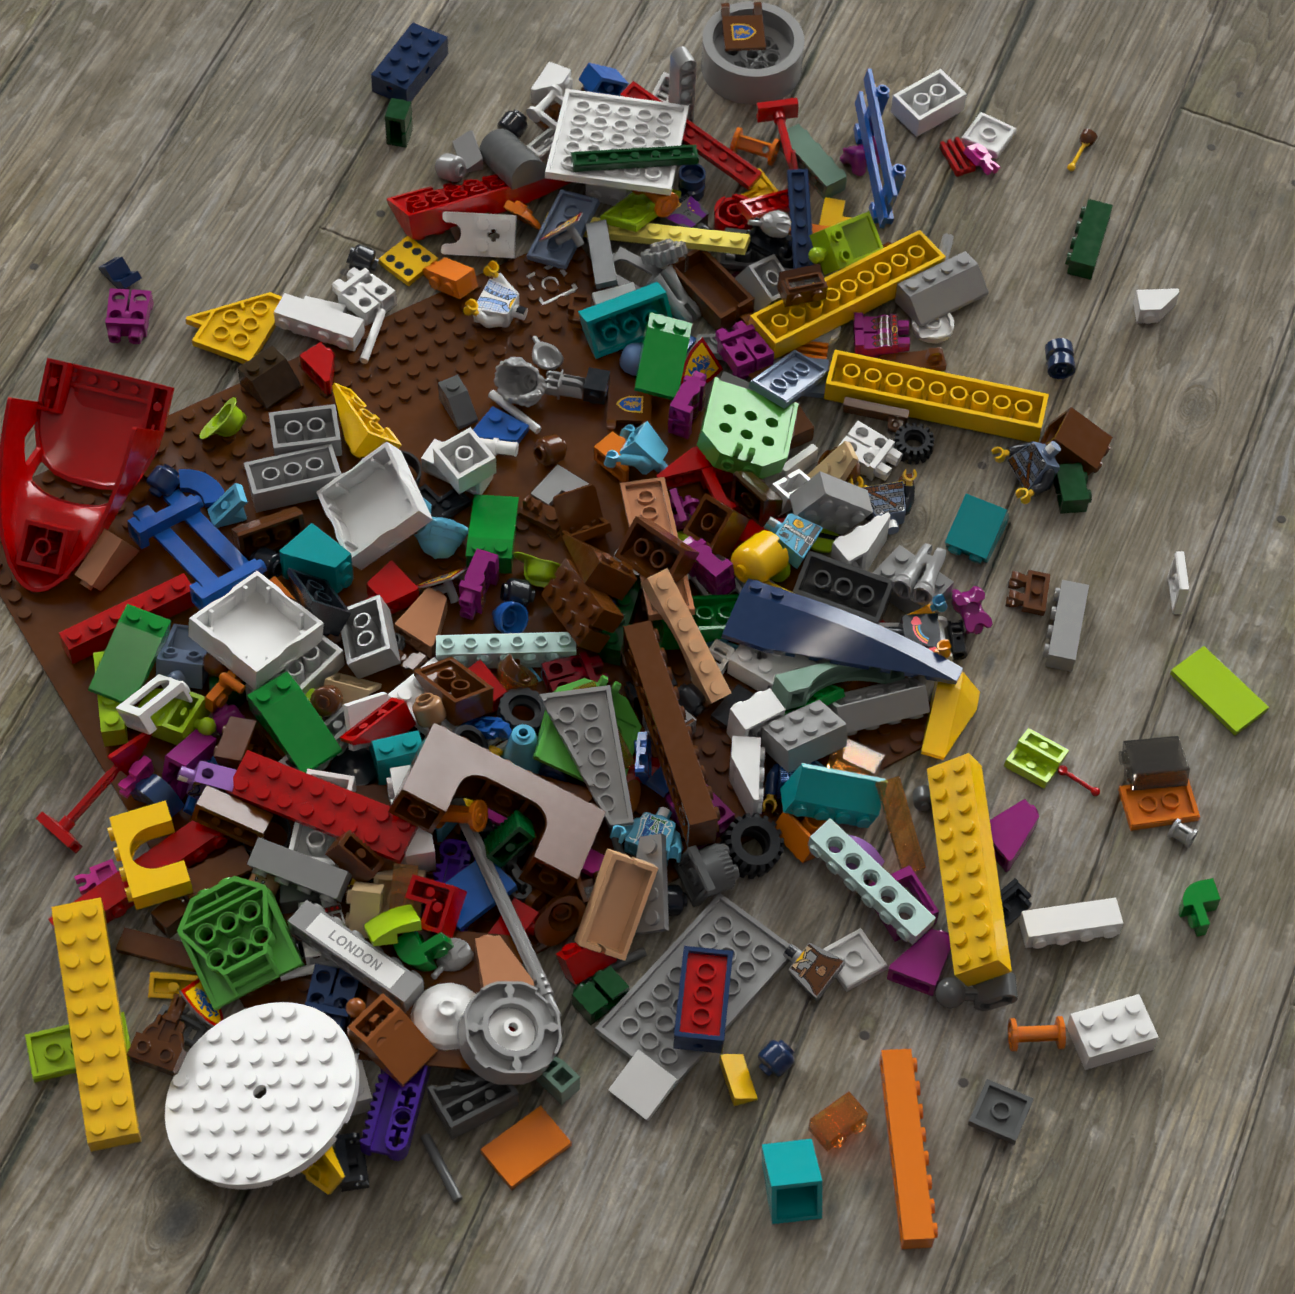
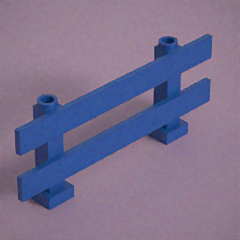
M868 68L863 79L868 108L866 110L863 91H859L855 100L859 124L855 123L853 130L856 144L863 145L874 198V202H871L869 205V211L874 223L879 224V228L884 229L885 224L893 223L892 208L906 177V168L902 164L891 165L882 121V114L888 102L890 90L886 85L875 87L872 69ZM872 136H874L876 140L884 180L883 188L881 184Z
M177 489L172 495L163 497L164 501L169 505L168 507L155 513L149 505H146L132 512L134 517L127 520L129 536L141 549L149 546V538L153 536L196 581V583L189 587L192 603L199 610L225 596L234 586L254 572L258 571L263 575L267 571L266 565L261 559L248 561L200 512V508L204 504L198 495L193 496L191 494L186 497ZM184 520L232 571L218 578L170 527Z

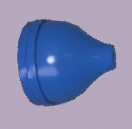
M504 602L492 612L493 623L496 629L503 634L522 633L527 626L528 612L518 602Z

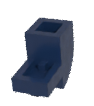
M154 773L149 778L140 780L136 784V788L130 792L135 800L147 805L166 800L171 818L185 806L173 788Z

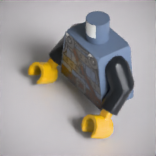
M1030 441L1009 446L1007 450H1003L999 446L991 450L993 455L1001 453L1000 456L994 458L997 463H1002L1006 456H1009L1007 461L1023 488H1019L1015 493L1017 498H1021L1022 504H1028L1031 501V496L1036 497L1052 487L1055 475L1060 468L1054 458L1061 451L1060 446L1056 442L1051 441L1046 445Z
M906 469L903 471L902 477L906 481V485L902 481L862 487L864 480L861 476H858V487L868 490L873 513L865 519L871 521L874 517L882 516L888 512L891 515L888 534L897 533L899 531L898 525L904 523L905 516L910 514L915 502V485H913V480L917 476L916 470L913 469L912 478L906 476ZM849 479L848 483L853 484V479Z

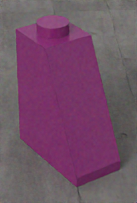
M198 729L194 730L165 756L162 779L173 788L181 801L187 794L189 783L177 780L181 766L195 770L199 761L207 762L214 756L217 738L211 735H203Z
M1026 799L990 819L995 859L1005 872L1012 868L1037 827L1039 820L1038 810L1034 805H1030Z
M929 930L890 965L887 980L933 997L951 952L949 933L943 930Z

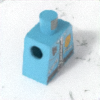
M792 513L787 515L783 523L770 517L764 527L780 538L778 542L783 549L786 548L788 551V562L796 569H798L823 527Z

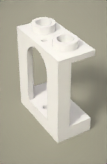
M158 674L117 706L116 709L127 727L150 735L157 730L150 716L173 698L190 703L193 699L189 694L190 689L185 682ZM162 685L164 690L141 708L133 706L156 687Z

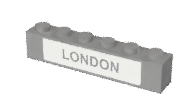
M306 900L288 920L291 934L379 995L385 994L403 1012L406 1013L424 992L423 978L419 973L414 970L409 971L403 967L400 960L387 956L380 946L373 947L372 944L364 939L361 933L348 929L341 919L328 915L319 904H312Z

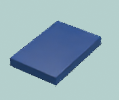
M476 860L446 882V884L467 891L456 925L459 931L464 930L496 906ZM494 864L509 896L517 890V885L500 867Z

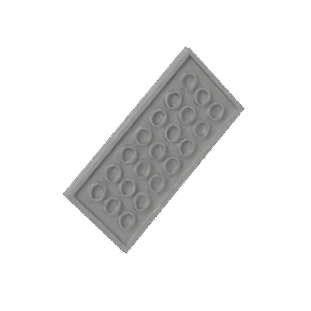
M719 893L595 1027V1032L629 1059L634 1056L638 1049L679 1080L673 1087L674 1089L707 1053L673 1049L684 946L733 951L726 1031L789 961L783 954L790 944Z

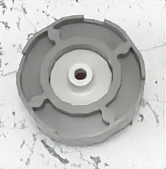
M496 981L481 988L480 992L469 1001L458 1024L460 1052L468 1066L483 1079L498 1085L526 1084L541 1076L556 1056L562 1042L560 1014L551 1000L548 1002L542 995L536 992L538 988L521 981ZM548 1007L553 1011L555 1015L553 1019L550 1015Z

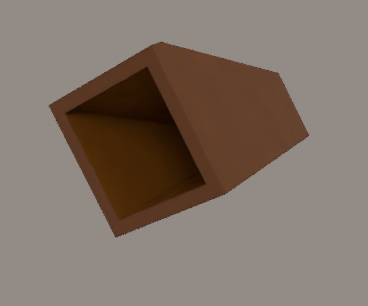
M1070 407L1049 423L1039 443L1048 445L1051 441L1056 442L1061 448V451L1054 456L1059 465L1082 463L1083 472L1086 471L1088 476L1092 472L1097 473L1102 467L1103 462L1101 460L1111 448L1109 444L1113 437Z

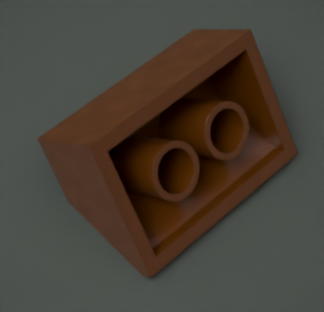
M294 506L289 509H282L269 516H262L246 524H239L231 528L233 543L247 560L250 559L254 551L261 547H267L274 551L281 549L305 529L303 513Z
M635 516L614 556L630 564L635 571L645 578L668 568L674 582L677 583L690 572L699 552L652 520Z

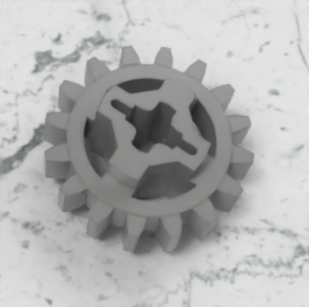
M665 239L650 244L651 249L644 250L645 252H641L640 255L643 264H655L657 267H663L678 262L677 257L684 256L688 251L685 242H673L671 239Z

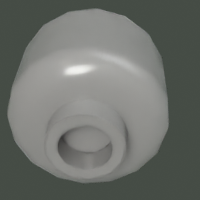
M445 153L436 160L435 170L437 176L442 180L456 183L466 174V163L460 156Z

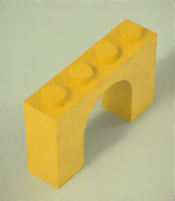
M166 800L109 817L111 827L107 828L111 842L116 841L117 847H114L113 851L117 862L122 861L123 867H120L119 871L122 881H128L129 887L125 888L129 902L134 901L136 910L194 893L184 860L156 869L141 867L133 861L135 852L143 843L175 832Z

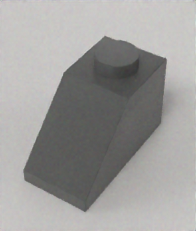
M455 375L438 382L439 400L458 430L478 422L468 390L460 377Z

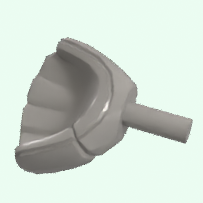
M776 210L762 216L760 221L748 220V225L760 226L767 235L783 238L788 235L791 219L786 213Z
M537 336L532 337L535 343L532 350L533 363L544 370L558 368L564 361L563 355L558 348L552 344L540 342Z
M450 938L454 948L450 949L445 956L436 958L438 968L431 974L433 979H436L443 971L461 970L472 961L474 953L467 942L461 940V938Z

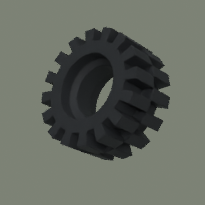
M913 422L912 426L906 423L905 428L901 426L899 431H896L894 448L903 454L902 462L908 460L907 464H911L912 461H915V465H917L920 460L924 463L926 458L929 459L931 457L934 446L933 432L929 433L930 429L928 427L923 429V424L920 423L918 427L916 422ZM916 440L919 441L922 444V446L911 447L906 444V441Z

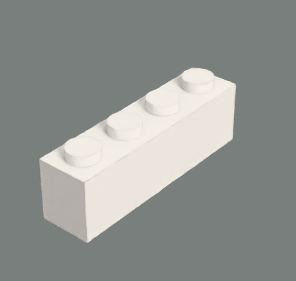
M284 293L274 310L275 326L299 333L302 336L318 339L323 343L336 345L341 349L355 351L365 333L364 319Z
M1109 898L1022 911L1019 925L1025 948L1033 947L1039 949L1050 944L1065 945L1070 941L1080 940L1086 942L1097 937H1115L1120 934L1123 920L1117 899Z

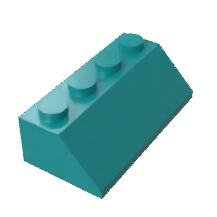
M658 282L578 311L583 332L596 359L624 349L631 343L642 342L644 328L650 312L673 318L667 292Z
M801 763L780 788L783 813L815 818L816 820L827 821L831 818L838 824L868 828L880 814L887 779Z

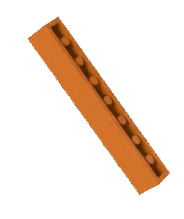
M911 1049L881 1050L879 1063L901 1249L932 1248L934 1239L938 1238L937 1223L932 1221V1214H935L934 1198L930 1199L929 1190H932L931 1174L927 1175L926 1166H929V1154L923 1148V1142H926V1130L920 1124V1119H923V1106L918 1104L917 1096H920L919 1080L915 1081L914 1075L918 1069L917 1058H912Z

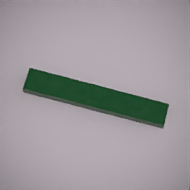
M696 145L570 153L573 172L699 164Z

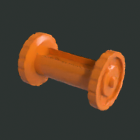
M738 127L733 135L730 150L737 153L739 149L768 158L767 164L773 166L778 156L780 139L775 138L771 144L743 135V128ZM765 146L769 148L767 153L763 152Z
M631 190L636 195H646L655 204L654 212L661 218L672 214L679 203V197L674 192H671L670 196Z
M474 800L470 806L449 805L436 828H442L445 822L469 824L470 829L474 832L483 831L488 821L487 804L483 800Z
M1056 1016L1055 1025L1019 1027L1015 1018H1009L1008 1042L1011 1052L1017 1051L1018 1045L1021 1042L1056 1041L1058 1049L1065 1048L1066 1029L1063 1016Z

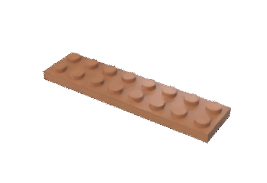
M664 477L620 483L628 527L632 524L635 516L647 518L678 538ZM639 574L640 582L647 579L641 574ZM685 575L675 584L691 615H695L687 575ZM642 587L649 621L662 620V616L651 604Z

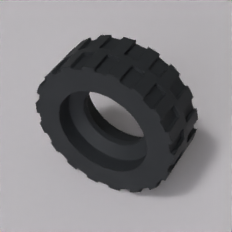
M519 687L503 694L496 716L509 723L511 730L518 725H529L534 729L538 737L545 708L537 691ZM516 706H524L531 709L535 716L531 721L519 720L512 715V709Z

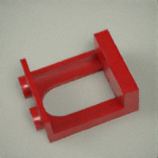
M713 466L702 469L700 483L703 489L708 488L713 498L723 502L742 515L748 516L734 502L727 499L720 485L733 481V473L714 468Z

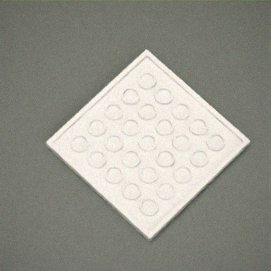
M566 89L545 170V178L671 196L677 166L573 172L570 153L679 146L682 144L689 106Z

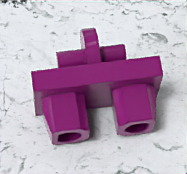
M673 488L670 490L671 496L669 499L672 512L677 511L678 513L673 515L676 530H680L687 526L690 520L688 514L692 517L700 501L696 498H691L690 495L685 496V501H683L677 489Z

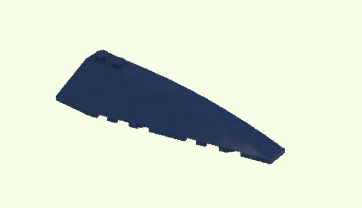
M749 578L738 596L722 633L723 639L773 654L774 650L785 652V656L795 657V654L809 656V660L813 661L829 659L831 664L866 670H869L870 666L881 668L880 672L890 673L891 670L904 672V676L907 677L924 675L926 680L955 685L963 671L961 666L876 623L825 603Z

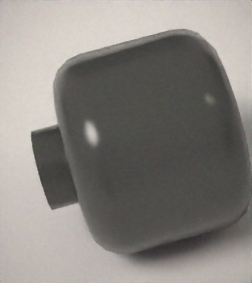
M929 785L918 786L913 791V805L919 811L932 810Z

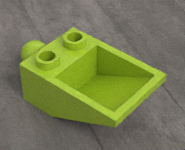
M870 211L810 234L813 248L809 251L808 256L812 263H820L823 273L826 275L845 268L883 249Z
M154 689L142 699L138 708L144 706L164 689ZM190 691L189 694L193 699L191 703L173 698L150 716L157 728L152 736L178 745L196 729L203 735H212L216 731V723L209 717L211 712L205 708V696Z

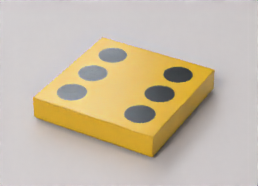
M407 236L379 258L378 264L409 287L424 275L423 268L431 265L433 261L438 262V257Z

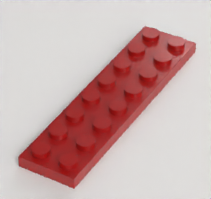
M247 750L233 776L232 792L226 791L232 797L334 838H338L348 830H351L352 834L355 833V837H359V840L366 843V846H370L374 853L376 852L377 855L399 864L402 863L405 852L418 827L389 813L388 811L391 806Z

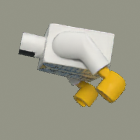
M493 260L488 263L489 266H486L483 272L486 276H493V279L488 280L478 301L469 299L465 303L466 307L463 309V312L467 316L473 314L474 322L481 323L486 328L509 327L513 317L525 320L528 308L519 305V293L501 273H497L499 270L498 263Z

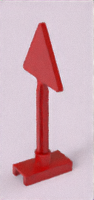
M789 98L757 103V122L774 121L778 128L789 169H798L796 152L792 150L785 124L786 119L798 118V99Z
M142 732L109 754L107 758L114 764L113 767L100 778L73 810L59 822L44 812H41L35 819L77 854L83 846L70 833L76 825L75 822L110 785L120 771L126 776L129 775L128 771L131 765L139 760L152 734L149 735Z

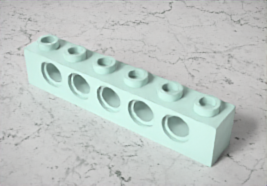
M568 632L436 635V659L440 661L452 656L467 668L480 659L487 668H502L501 662L509 654H512L513 659L520 660V668L541 667V663L576 655V642Z
M831 818L810 836L808 842L810 852L816 858L824 860L827 863V868L833 874H838L844 879V884L851 891H856L866 906L869 908L873 907L879 913V917L884 923L891 924L897 930L896 932L902 940L909 941L913 945L933 926L936 917ZM837 847L840 849V852L833 853L829 848ZM854 863L858 868L851 870L846 864ZM864 880H872L876 885L867 886ZM889 896L893 902L885 903L881 897ZM907 913L911 919L904 920L899 914Z

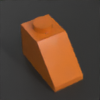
M612 431L594 446V460L622 483L629 482V465H621V462H616L615 467L612 468L604 465L607 452L615 450L621 455L620 450L626 442L622 436H618Z

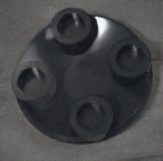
M348 747L340 756H334L331 762V773L355 776L356 786L367 785L376 780V770L372 755L366 748L352 751Z

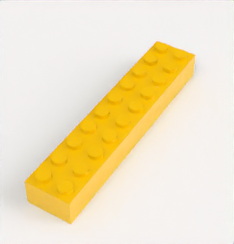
M918 230L825 277L824 279L828 286L826 299L785 307L781 299L751 314L749 325L753 324L755 331L761 335L773 350L775 360L853 320L854 312L865 314L894 299L898 283L944 262L946 256L921 230Z
M834 350L824 393V399L844 403L845 397L903 408L909 410V417L1027 442H1039L1049 396L1047 393Z
M967 753L927 768L954 975L969 987L1010 973L1012 968L982 765L972 755Z
M101 898L53 906L51 909L87 1144L92 1152L142 1142Z

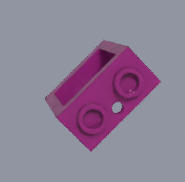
M909 865L890 874L904 888L908 887L913 897L936 917L934 926L937 923L939 910L911 866ZM874 882L868 884V886L876 885ZM883 922L894 942L900 940L901 938L897 934V930L891 924L888 925Z

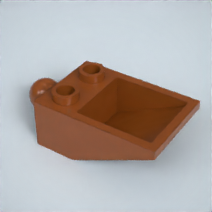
M382 993L367 1009L364 1001L360 998H352L347 1002V1014L350 1017L356 1018L347 1027L348 1039L400 1086L404 1087L437 1054L436 1048L403 1010L385 994ZM382 1018L385 1019V1020H384L383 1022H381V1023L378 1022V1021H379L380 1019H382Z

